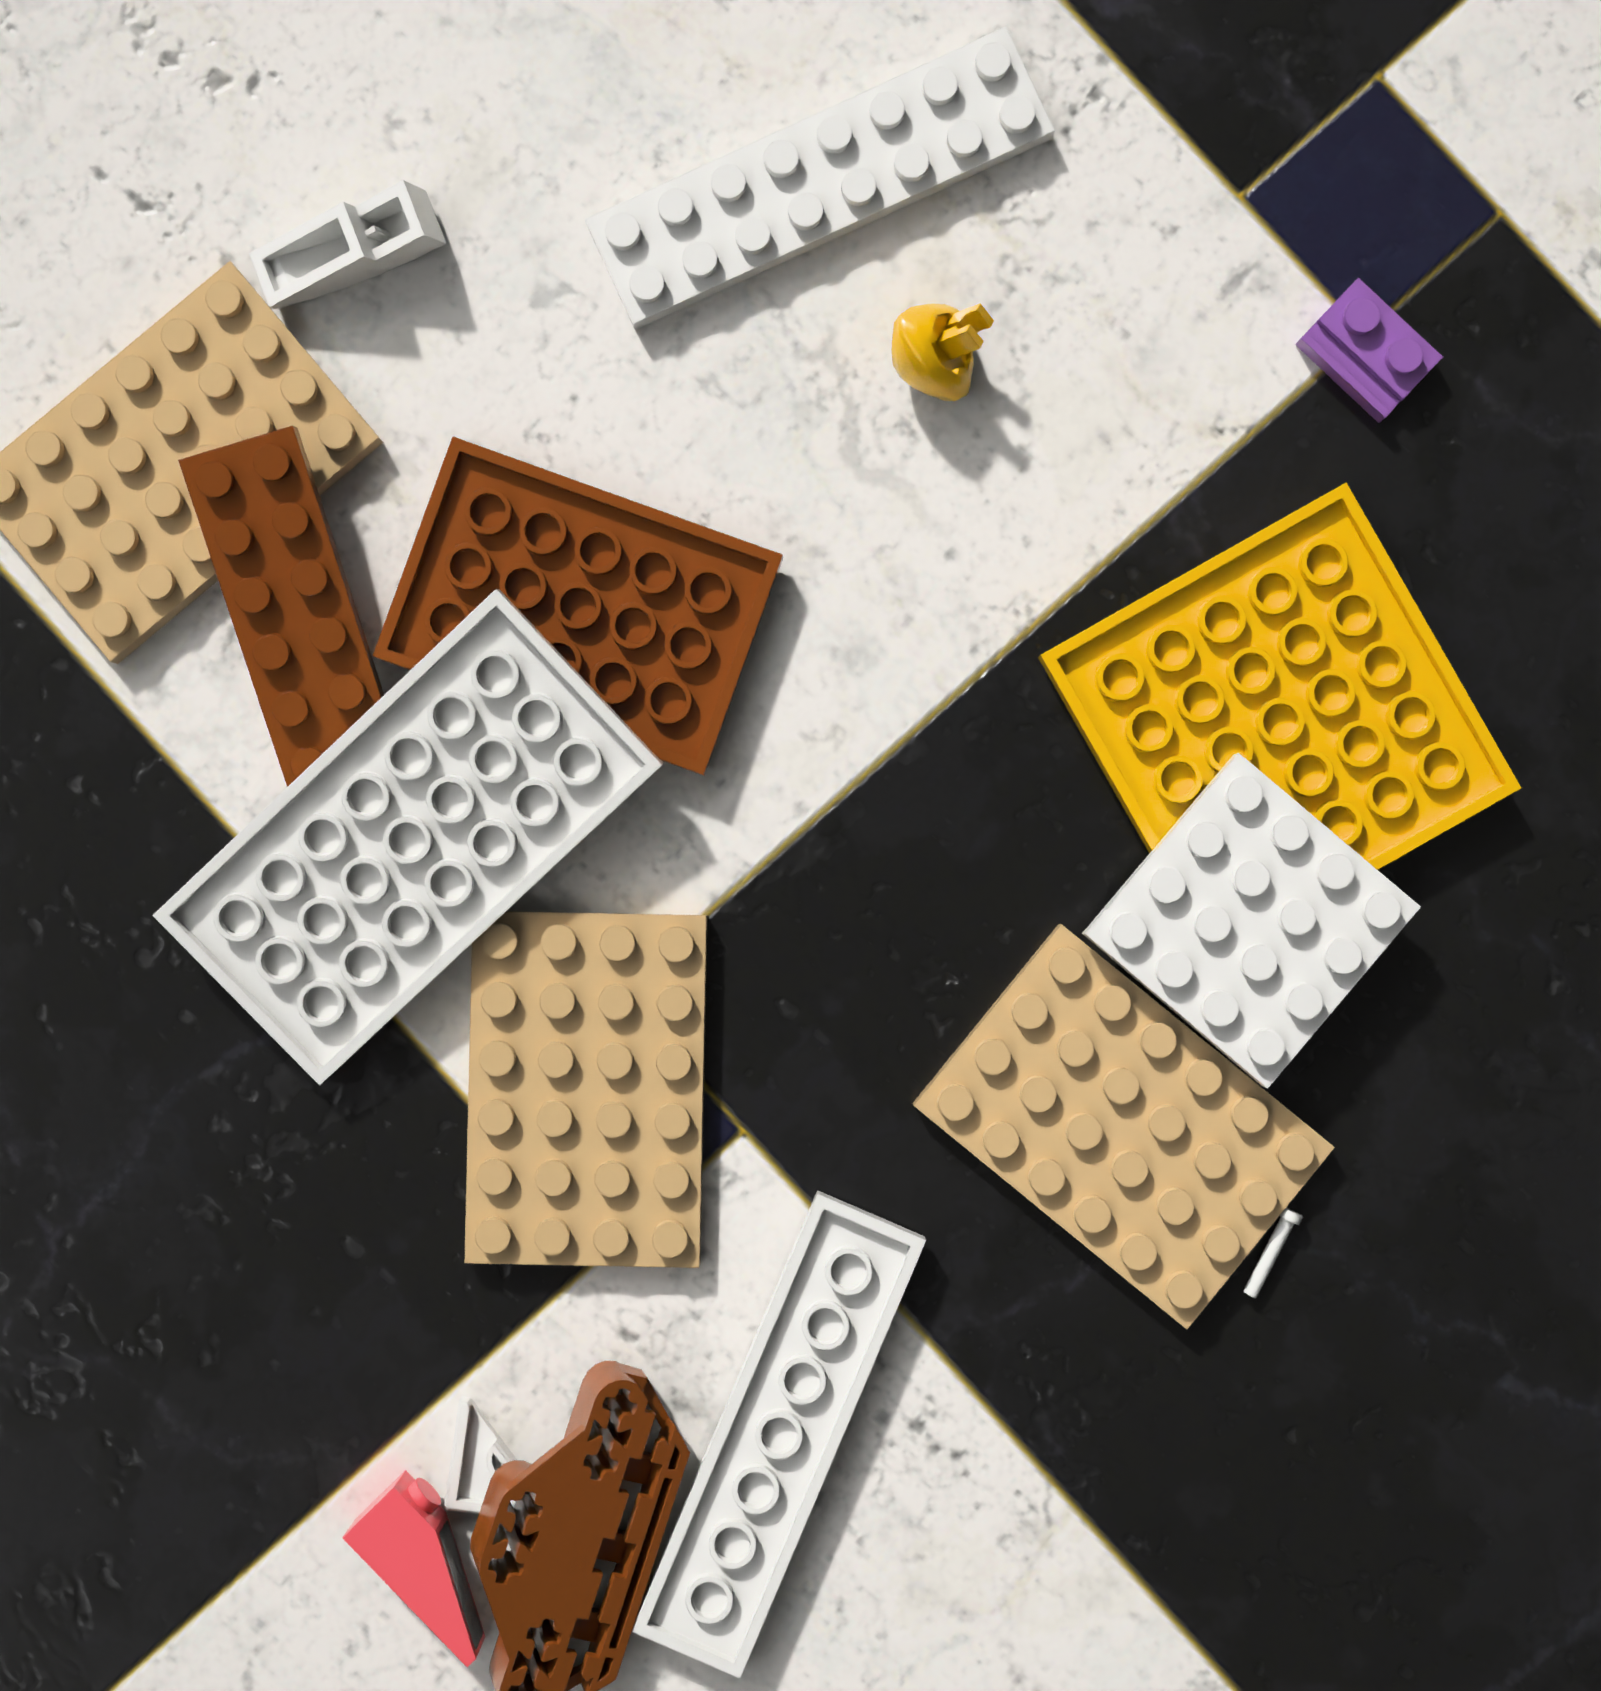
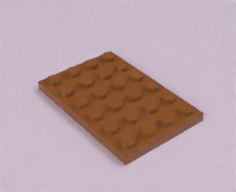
M452 436L373 657L411 670L495 589H500L661 761L705 776L783 561V554Z

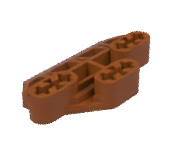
M603 1361L595 1364L587 1371L582 1380L564 1439L533 1464L524 1460H513L503 1464L494 1472L489 1482L471 1536L470 1549L499 1630V1636L489 1666V1673L495 1691H569L580 1683L584 1691H598L617 1678L690 1455V1451L680 1433L666 1413L642 1369L621 1364L617 1361ZM619 1389L623 1390L621 1395H618ZM606 1397H609L608 1402H607V1405H606L605 1402H604V1400H605ZM656 1418L661 1428L657 1439H655L652 1451L648 1452L644 1449L654 1419ZM609 1419H610L611 1423L613 1424L614 1428H612V1427L608 1424ZM594 1420H596L600 1424L599 1429L596 1426ZM601 1444L604 1446L602 1451L600 1450ZM622 1480L642 1484L626 1530L619 1529L630 1495L626 1489L620 1488ZM511 1500L516 1501L514 1509L511 1505ZM508 1543L511 1551L506 1550ZM596 1559L616 1563L600 1609L593 1607L603 1577L601 1569L594 1568ZM570 1638L590 1641L582 1664L573 1667L577 1653L575 1649L567 1648Z

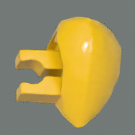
M981 303L961 311L946 304H924L910 307L899 315L894 322L891 348L893 366L899 377L912 388L943 401L959 400L969 393L974 366L973 351L980 349L984 342L977 333L983 329L990 328L994 320Z

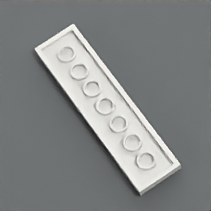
M1003 27L585 219V222L634 329L637 330L1050 141L1055 130L1007 27Z
M817 1190L640 1605L632 1629L633 1633L737 1678H741L926 1242L925 1236Z

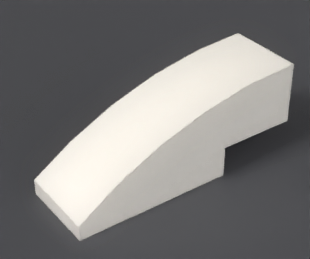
M402 180L357 206L341 202L249 253L269 308L279 309L311 300L381 275L445 245L446 241L426 190Z

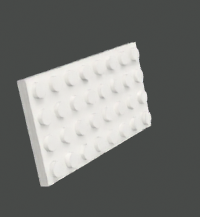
M495 589L152 916L320 1086L663 765V762L500 589Z

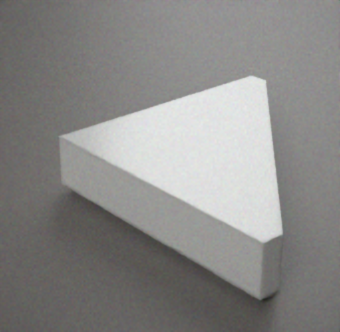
M462 1396L458 1403L444 1510L479 1514L494 1472L503 1464L517 1459L470 1397ZM511 1500L510 1502L514 1509L516 1501Z

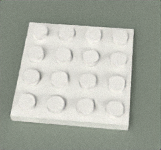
M1240 753L1232 755L1082 934L1257 1083L1268 1089L1421 906Z

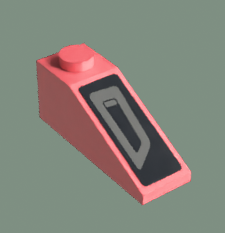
M405 1470L354 1520L342 1538L454 1655L468 1667L477 1658L485 1639V1634L446 1511L440 1506L441 1498L433 1486L422 1478L415 1480Z

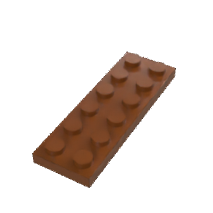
M293 425L178 460L287 787L384 696L298 428Z

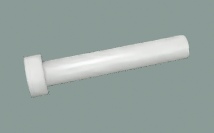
M1287 1207L1280 1214L1281 1218L1243 1290L1244 1293L1253 1298H1257L1294 1224L1299 1225L1303 1218L1302 1215Z

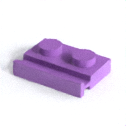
M1360 278L1353 282L1295 344L1378 423L1385 419L1399 402L1443 358L1439 352Z

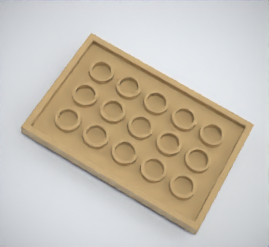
M229 261L0 451V531L110 662L119 664L218 581L178 460L293 425L298 428L319 495H321L384 442L273 310L269 308L268 304L242 273Z
M506 911L472 943L464 1263L700 1267L708 915Z
M1062 924L1056 926L913 1102L914 1107L1186 1329L1191 1326L1335 1148Z

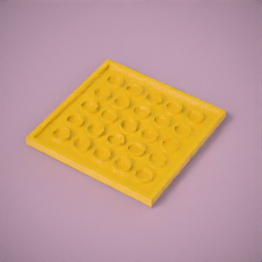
M1347 482L1038 657L1149 853L1232 755L1240 753L1377 870L1521 789L1519 782Z

